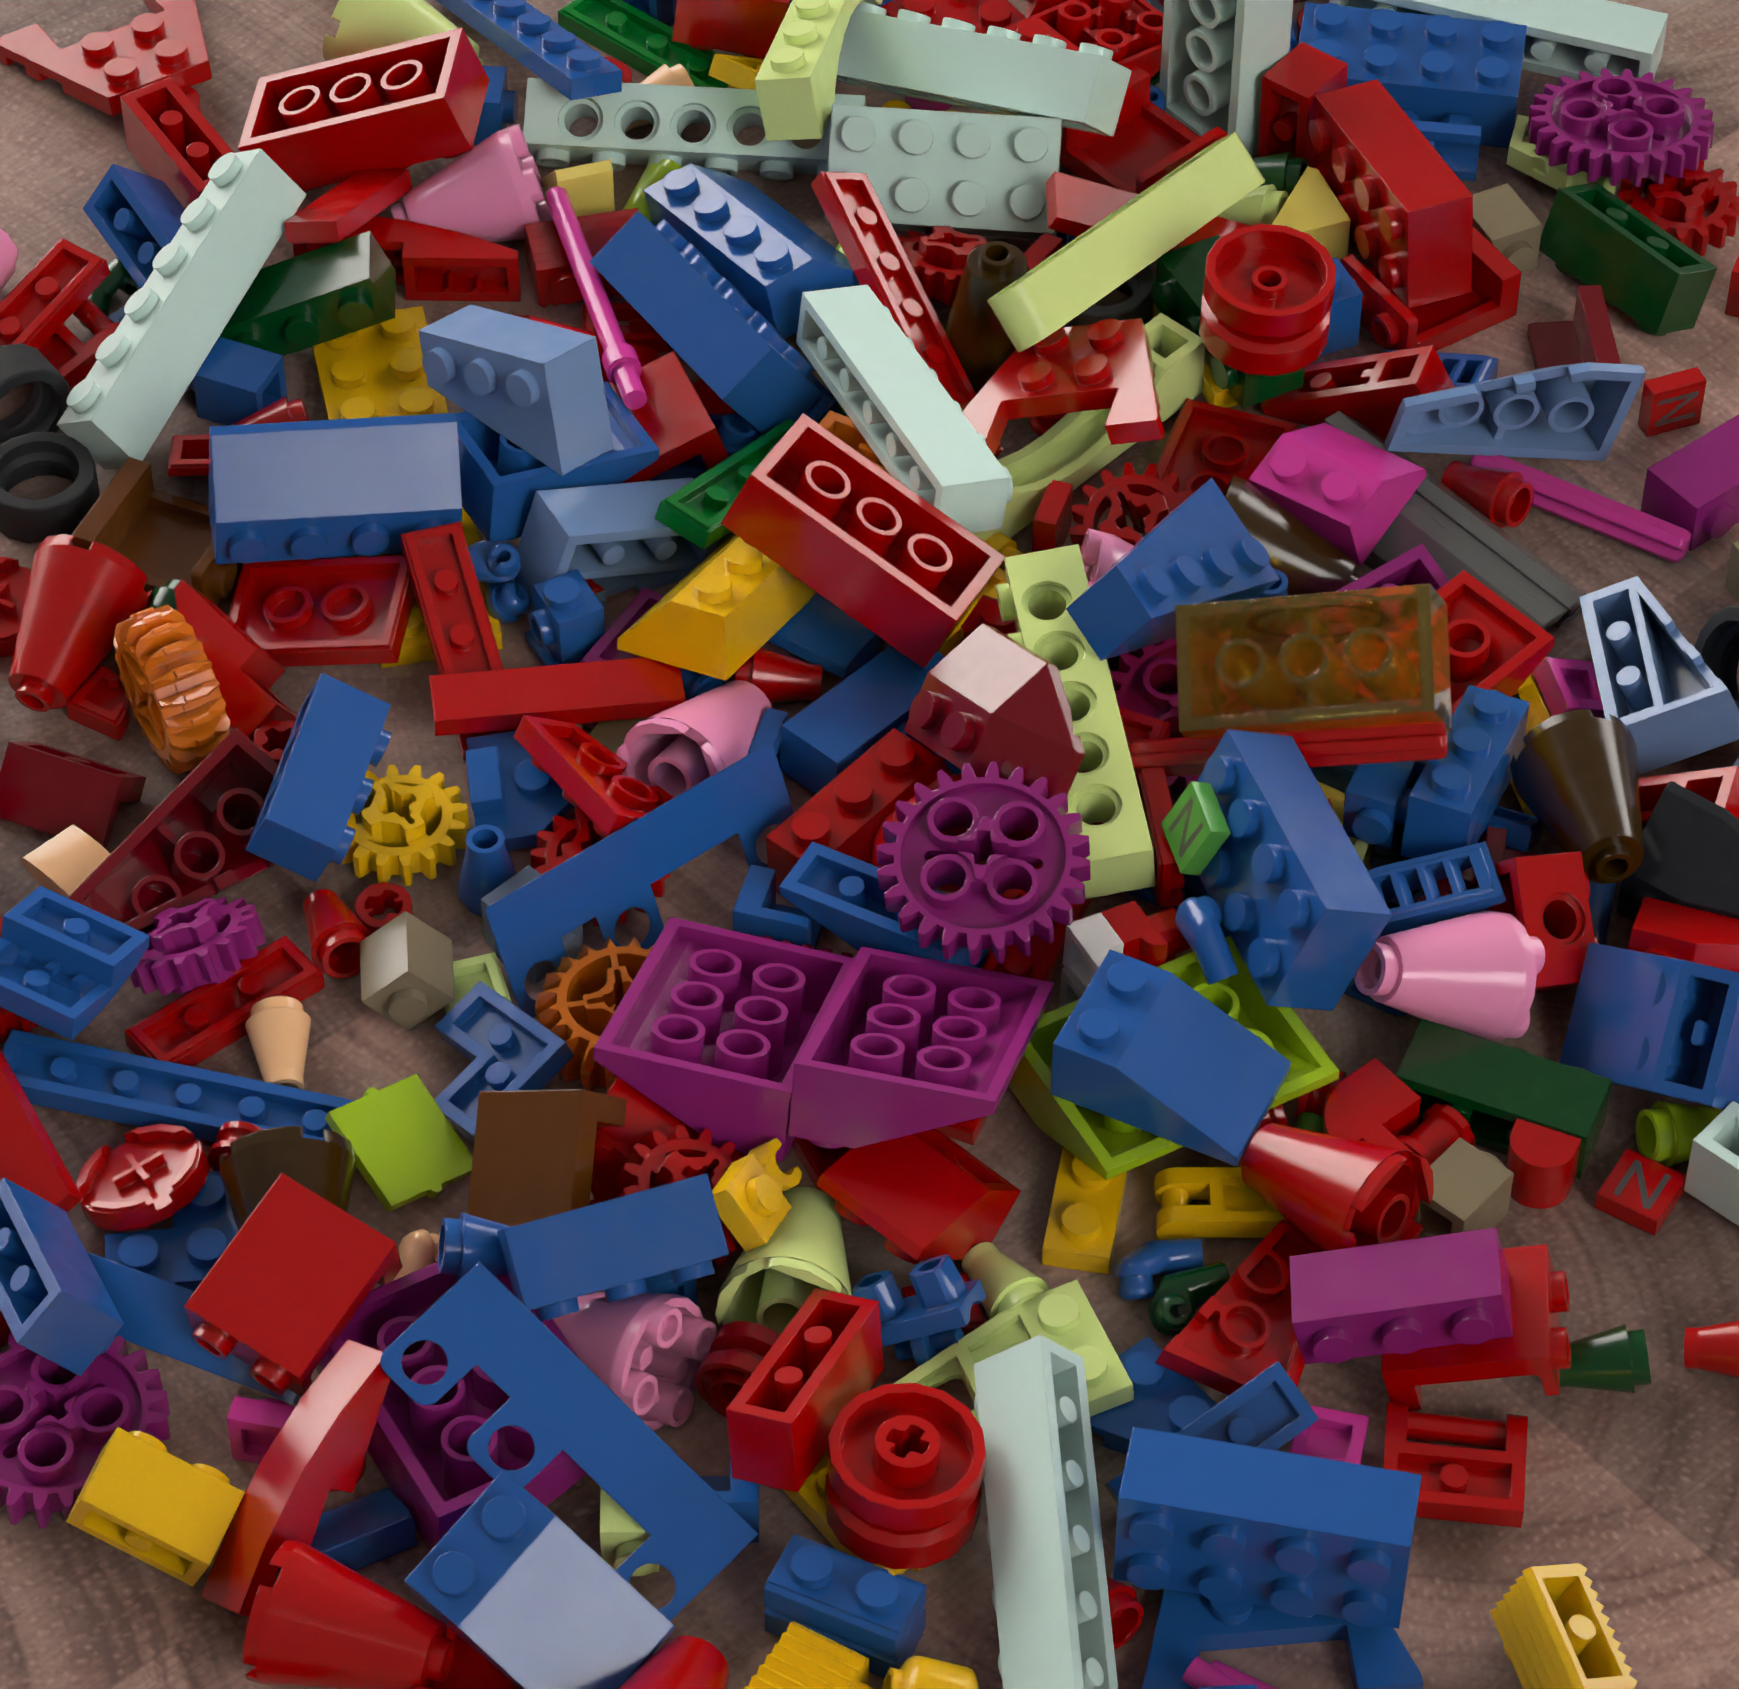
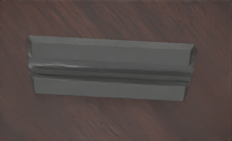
M1340 411L1324 419L1325 423L1387 451L1383 437L1370 427ZM1387 451L1418 465L1402 452ZM1427 471L1425 479L1363 562L1372 570H1375L1422 543L1449 581L1465 570L1541 628L1545 626L1549 628L1552 625L1559 628L1582 613L1579 597L1586 595L1585 592Z

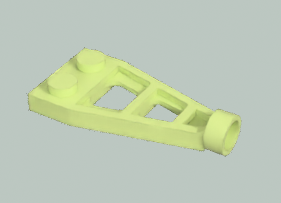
M1077 1279L1045 1291L1025 1301L1011 1311L1006 1308L958 1340V1343L952 1344L893 1383H917L936 1388L952 1379H961L974 1402L976 1396L974 1364L1041 1334L1084 1358L1090 1417L1134 1400L1133 1383ZM974 1408L971 1412L979 1423V1419L976 1415Z

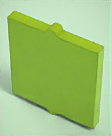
M417 1074L380 1090H377L375 1087H369L362 1098L328 1112L325 1117L332 1131L351 1141L356 1155V1167L387 1213L424 1196L435 1199L443 1187L471 1175L473 1156Z

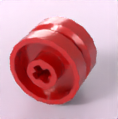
M1257 224L1241 227L1219 238L1207 254L1200 312L1199 334L1207 351L1224 365L1247 374L1276 376L1296 372L1314 362L1327 345L1330 309L1335 289L1336 265L1327 248L1311 235L1282 225Z
M917 1383L884 1384L861 1393L837 1414L828 1437V1471L825 1479L824 1499L827 1523L841 1545L869 1563L891 1569L926 1568L953 1557L972 1538L980 1516L981 1483L985 1471L986 1449L983 1429L970 1409L943 1390Z

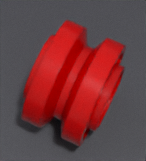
M734 1321L723 1325L711 1344L710 1353L703 1359L695 1375V1385L703 1400L712 1409L727 1418L726 1408L781 1334L761 1324L748 1321Z

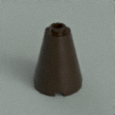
M1002 241L982 244L969 254L944 328L976 395L1016 350L987 300L1027 273L1029 267L1024 253L1019 248Z
M1233 475L1223 495L1250 535L1265 547L1272 568L1283 572L1288 578V597L1332 594L1361 577L1352 573L1356 563L1354 559L1246 479L1243 480ZM1324 597L1289 600L1290 609L1301 611ZM1303 600H1313L1312 602H1303Z
M1576 709L1553 715L1531 728L1523 738L1526 746L1519 754L1517 760L1513 754L1510 763L1512 781L1519 797L1565 853L1581 851L1584 871L1590 881L1600 884L1615 883L1632 875L1639 868L1644 857L1637 746L1632 733L1620 718L1609 714L1611 720L1593 717L1591 710Z
M302 1126L263 1129L233 1141L230 1144L231 1156L226 1158L221 1154L219 1168L221 1180L238 1231L281 1173L348 1213L356 1168V1155L351 1141L337 1132L323 1129L324 1140L303 1138Z

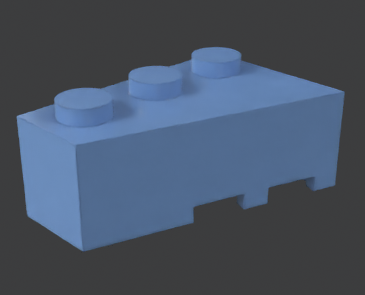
M472 304L418 330L423 354L422 364L428 386L561 476L614 449L595 336Z
M691 477L536 491L517 548L520 554L521 569L514 578L515 584L523 586L529 595L530 603L528 609L524 612L525 616L528 618V614L534 611V584L575 569L579 570L584 579H592L604 589L595 594L604 608L606 607V597L636 587L640 592L643 587L654 590L682 580L717 548L719 540L703 550L654 518L660 501L694 479Z
M1638 576L1579 597L1605 719L1611 720L1609 714L1620 718L1632 733L1637 746L1639 775L1739 740V709L1730 691L1721 679L1714 675L1704 662L1701 654L1692 643L1690 644L1672 618Z

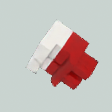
M1134 900L1074 921L1070 926L1066 925L1063 965L1065 967L1062 968L1058 1007L1060 1008L1081 998L1110 949L1155 967L1176 959L1174 954L1189 949L1190 945L1178 931L1175 923L1177 911L1170 907L1146 916Z

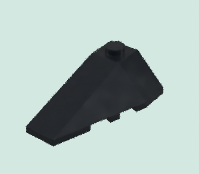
M1670 781L1664 788L1643 830L1644 857L1642 863L1632 875L1621 881L1616 912L1634 923L1645 896L1739 919V819L1725 808Z

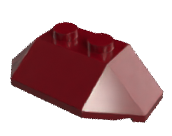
M983 623L927 673L920 692L911 703L909 719L904 729L906 733L961 770L964 763H969L976 777H985L991 762H997L999 778L1007 780L1018 766L1023 767L1024 785L1030 787L1038 779L1045 777L1048 780L1047 799L1061 793H1065L1068 796L1085 755L1080 736L1073 734L1071 708L1057 666L996 628Z

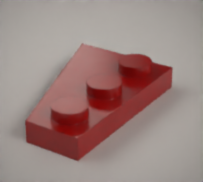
M1281 1219L1239 1265L1214 1296H1211L1198 1310L1195 1317L1180 1334H1177L1167 1344L1155 1363L1229 1396L1273 1363L1279 1361L1296 1387H1298L1305 1361L1292 1325L1289 1256L1323 1251L1291 1223Z

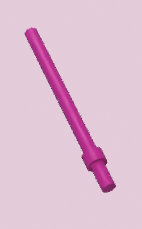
M553 187L546 192L545 201L604 350L602 355L604 370L608 380L612 384L617 385L624 405L628 409H639L647 402V395L640 380L642 372L641 363L635 349L627 344L598 270L589 262L593 257L567 191L562 187Z

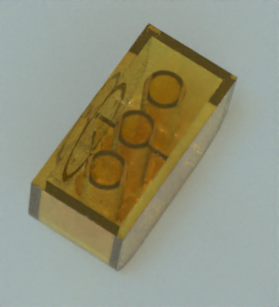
M1430 583L1175 606L1179 732L1185 737L1224 735L1227 729L1249 732H1272L1441 721L1445 724L1447 732H1453L1447 603Z

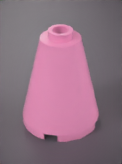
M734 680L644 719L629 730L624 743L617 750L616 755L627 762L623 775L635 778L648 786H659L675 798L747 756L766 708L773 709L764 692L754 684L743 680Z

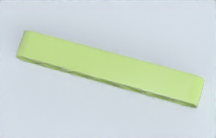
M1235 131L1194 155L996 293L987 302L1017 352H1021L1045 339L1255 190L1265 182V179Z

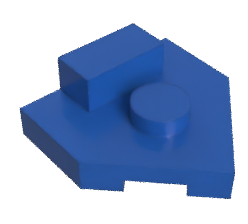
M516 731L467 738L468 750L465 751L470 803L475 817V827L484 824L498 827L504 834L505 845L508 851L537 847V833L539 830L553 832L552 818L555 815L564 817L574 806L563 797V789L556 781L532 764V756L513 737Z

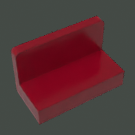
M1601 285L1578 286L1573 321L1536 322L1528 325L1527 337L1535 370L1551 366L1587 362L1621 364Z
M8 742L0 771V818L54 836L74 824L106 848L119 802L140 801L146 777L42 743Z

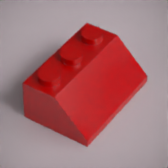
M893 728L766 836L768 868L776 869V892L780 894V884L812 841L871 864L873 840L883 820L896 810L895 803L898 800L907 802L914 797V785L916 783L928 787L938 779L937 771L943 770L949 776L953 775L943 759Z

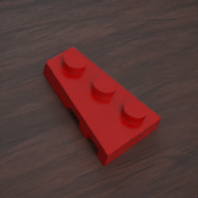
M523 715L513 736L532 756V764L556 781L563 789V797L586 813L595 823L594 830L603 838L608 837L674 798L659 786H648L635 778L623 775L627 762L574 723Z

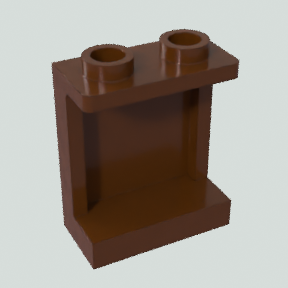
M128 457L72 533L74 536L72 540L73 546L89 550L92 542L96 541L131 560L148 578L144 587L145 592L152 590L153 593L156 587L165 586L171 579H183L217 605L221 598H227L233 591L237 576L242 567V563H215L209 506L155 490L151 464L132 457Z
M583 1089L479 1091L467 1214L512 1227L589 1206L597 1127H624L627 1100Z

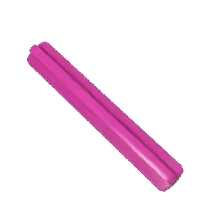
M1473 455L1469 465L1520 472L1524 480L1533 486L1534 498L1532 506L1673 563H1679L1688 552L1692 537L1689 530L1502 455Z

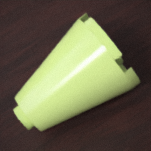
M339 0L331 17L340 22L335 38L325 34L323 57L326 61L457 29L458 27L425 0ZM467 36L478 57L479 45ZM478 57L483 66L484 60Z
M793 1187L782 1192L792 1207L766 1244L747 1253L743 1250L722 1283L718 1293L715 1312L718 1326L720 1322L725 1325L734 1321H748L761 1324L781 1334L814 1288L852 1296L840 1214L834 1209L835 1201L829 1195L811 1187Z

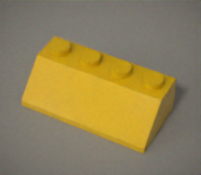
M732 533L617 639V650L726 681L810 601L816 591L797 580L791 573L759 550L745 543L738 535Z

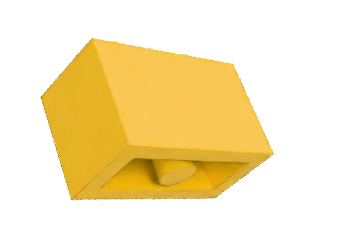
M117 1427L101 1450L66 1522L193 1587L209 1567L245 1492L230 1485L229 1478L218 1469L201 1463L191 1465L168 1453L166 1446L154 1436L141 1431L127 1432Z

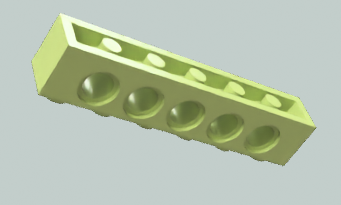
M1079 544L1005 557L1007 583L996 585V593L1002 622L1014 620L1017 632L1007 634V636L1057 666L1071 708L1072 720H1076L1072 721L1073 734L1080 736L1085 751L1084 758L1067 796V814L1080 813L1082 816V833L1080 834L1089 836L1090 855L1086 859L1090 860L1091 879L1082 882L1085 885V899L1156 886L1154 850L1107 659L1100 661L1066 610L1074 600L1089 588ZM1080 771H1091L1087 773H1079ZM1095 822H1102V823H1104V824H1101V825H1090L1091 823H1095Z

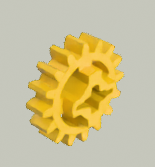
M391 764L387 767V776L378 778L369 770L366 771L365 777L374 781L373 787L358 816L353 813L350 814L346 826L355 829L356 832L341 864L353 862L355 876L358 878H362L371 871L377 872L378 883L388 882L392 875H400L401 881L405 886L412 885L413 874L422 872L431 880L437 878L436 864L438 862L453 867L457 863L456 849H466L467 829H470L468 806L462 803L461 789L458 785L445 788V777L441 772L432 775L429 779L422 778L421 765H414L408 775H399L395 764Z

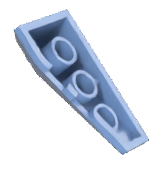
M1587 362L1551 366L1403 398L1384 444L1387 451L1606 461L1646 372L1642 365Z

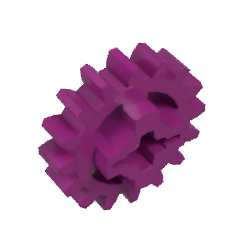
M220 897L218 900L204 898L193 905L178 909L170 907L154 917L156 925L149 928L148 932H145V934L150 935L149 947L129 977L134 988L141 987L144 994L151 993L159 988L161 995H168L170 992L183 994L193 990L194 987L209 983L218 985L234 974V971L242 968L239 962L241 959L255 957L258 954L256 947L266 942L263 934L264 929L254 904L246 905L243 898H239L229 904L226 897Z

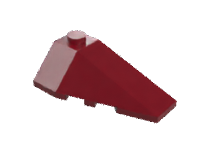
M235 727L68 898L143 932L156 925L154 917L170 907L178 909L196 904L204 898H210L274 866V863L246 851V848L279 764Z

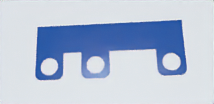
M772 741L484 908L519 1009L530 1017L536 1018V1000L531 999L525 990V978L528 971L534 964L543 960L552 961L559 967L561 957H567L561 937L594 917L597 918L604 942L606 943L609 937L615 946H622L615 937L616 922L619 916L627 909L633 907L641 908L648 914L650 928L646 938L640 945L644 949H649L653 946L664 929V924L650 884L737 833L739 835L749 868L751 864L768 868V864L763 863L757 856V839L766 827L773 824L780 825L794 813Z
M480 1261L394 1340L381 1355L380 1363L383 1371L414 1402L420 1405L436 1403L477 1365L510 1399L470 1436L467 1443L470 1457L493 1480L503 1470L524 1488L564 1450L650 1535L615 1571L629 1583L631 1575L640 1566L658 1564L666 1568L674 1578L675 1594L666 1606L657 1610L669 1621L694 1599L758 1535L738 1513ZM426 1340L434 1342L446 1353L448 1359L446 1373L439 1381L433 1384H417L411 1381L402 1369L401 1361L404 1351L408 1346L417 1341ZM504 1426H518L526 1430L533 1439L535 1446L533 1458L529 1464L521 1469H502L492 1461L489 1455L488 1444L491 1436L495 1431Z

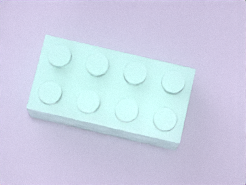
M1164 0L1159 88L1166 97L1165 112L1199 137L1215 127H1220L1228 135L1236 131L1250 156L1255 155L1258 151L1262 76L1289 53L1293 0Z
M832 104L828 172L866 173L894 231L913 230L926 233V228L951 226L958 232L987 237L1037 240L1045 232L1055 236V230L1048 229L1046 182L1054 171L1059 172L1062 119ZM825 215V218H824V219H825L827 225L831 227V225H830V223H829V221H828V219H827V217H826V215Z

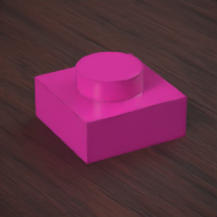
M1546 657L1532 672L1551 716L1583 709L1591 710L1593 717L1605 719L1593 661Z
M234 1396L226 1417L232 1458L260 1464L295 1407L272 1398L255 1400Z
M1311 1406L1319 1420L1292 1439L1290 1453L1361 1465L1368 1432L1369 1416Z

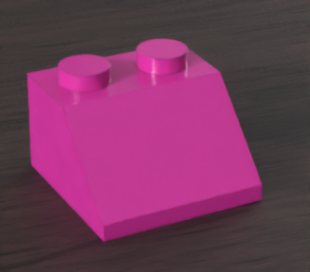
M1322 423L1283 433L1250 476L1249 482L1356 561L1355 564L1361 566L1427 474L1425 468L1327 423Z

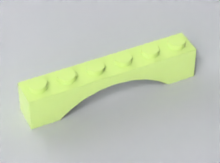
M792 0L755 78L766 141L822 139L831 119L832 104L835 102L839 56L850 17L859 3L866 2L873 5H881L883 0Z
M1160 313L1144 326L1149 338L1155 373L1154 384L1159 397L1161 409L1159 413L1163 423L1182 408L1186 398L1193 400L1202 393L1205 345L1201 337ZM1111 408L1067 413L1042 436L1019 451L998 459L999 463L1008 469L1013 483V495L1011 501L1006 503L1002 529L972 534L982 541L998 532L1003 533L1009 538L1013 537L1033 521L1047 486L1052 480L1073 484L1074 490L1136 442L1111 445L1105 429V423Z

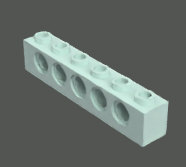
M527 78L523 135L530 156L533 155L534 159H536V164L543 167L565 168L569 166L570 161L594 163L611 159L613 171H621L625 169V164L649 165L657 164L661 159H670L682 167L691 163L732 177L737 175L738 170L760 171V176L771 180H789L793 178L794 173L816 174L817 177L821 171L828 172L831 119L819 144L809 149L797 147L793 144V140L766 141V136L760 143L753 146L743 145L736 140L740 131L746 127L758 126L764 129L757 90L622 83V92L569 100L541 78ZM835 94L834 104L867 106L865 95ZM590 117L598 122L596 129L587 136L578 137L569 132L572 123L579 118ZM637 120L651 122L654 128L646 138L634 140L625 135L627 127L632 122ZM693 123H702L710 128L707 137L696 143L683 140L681 138L682 131Z

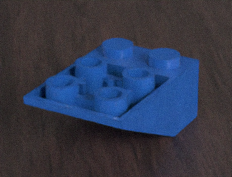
M1589 942L1559 1063L1571 1067L1584 1068L1593 1074L1612 1079V1084L1722 1111L1732 1101L1739 1104V973L1681 959Z

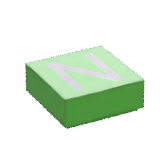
M1191 781L1161 823L1181 874L1200 875L1231 834L1211 784Z

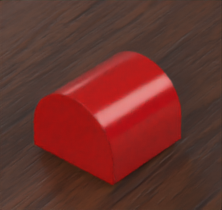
M1517 1118L1511 1131L1506 1168L1514 1172L1511 1190L1512 1199L1523 1206L1534 1209H1547L1562 1203L1569 1195L1575 1181L1582 1139Z

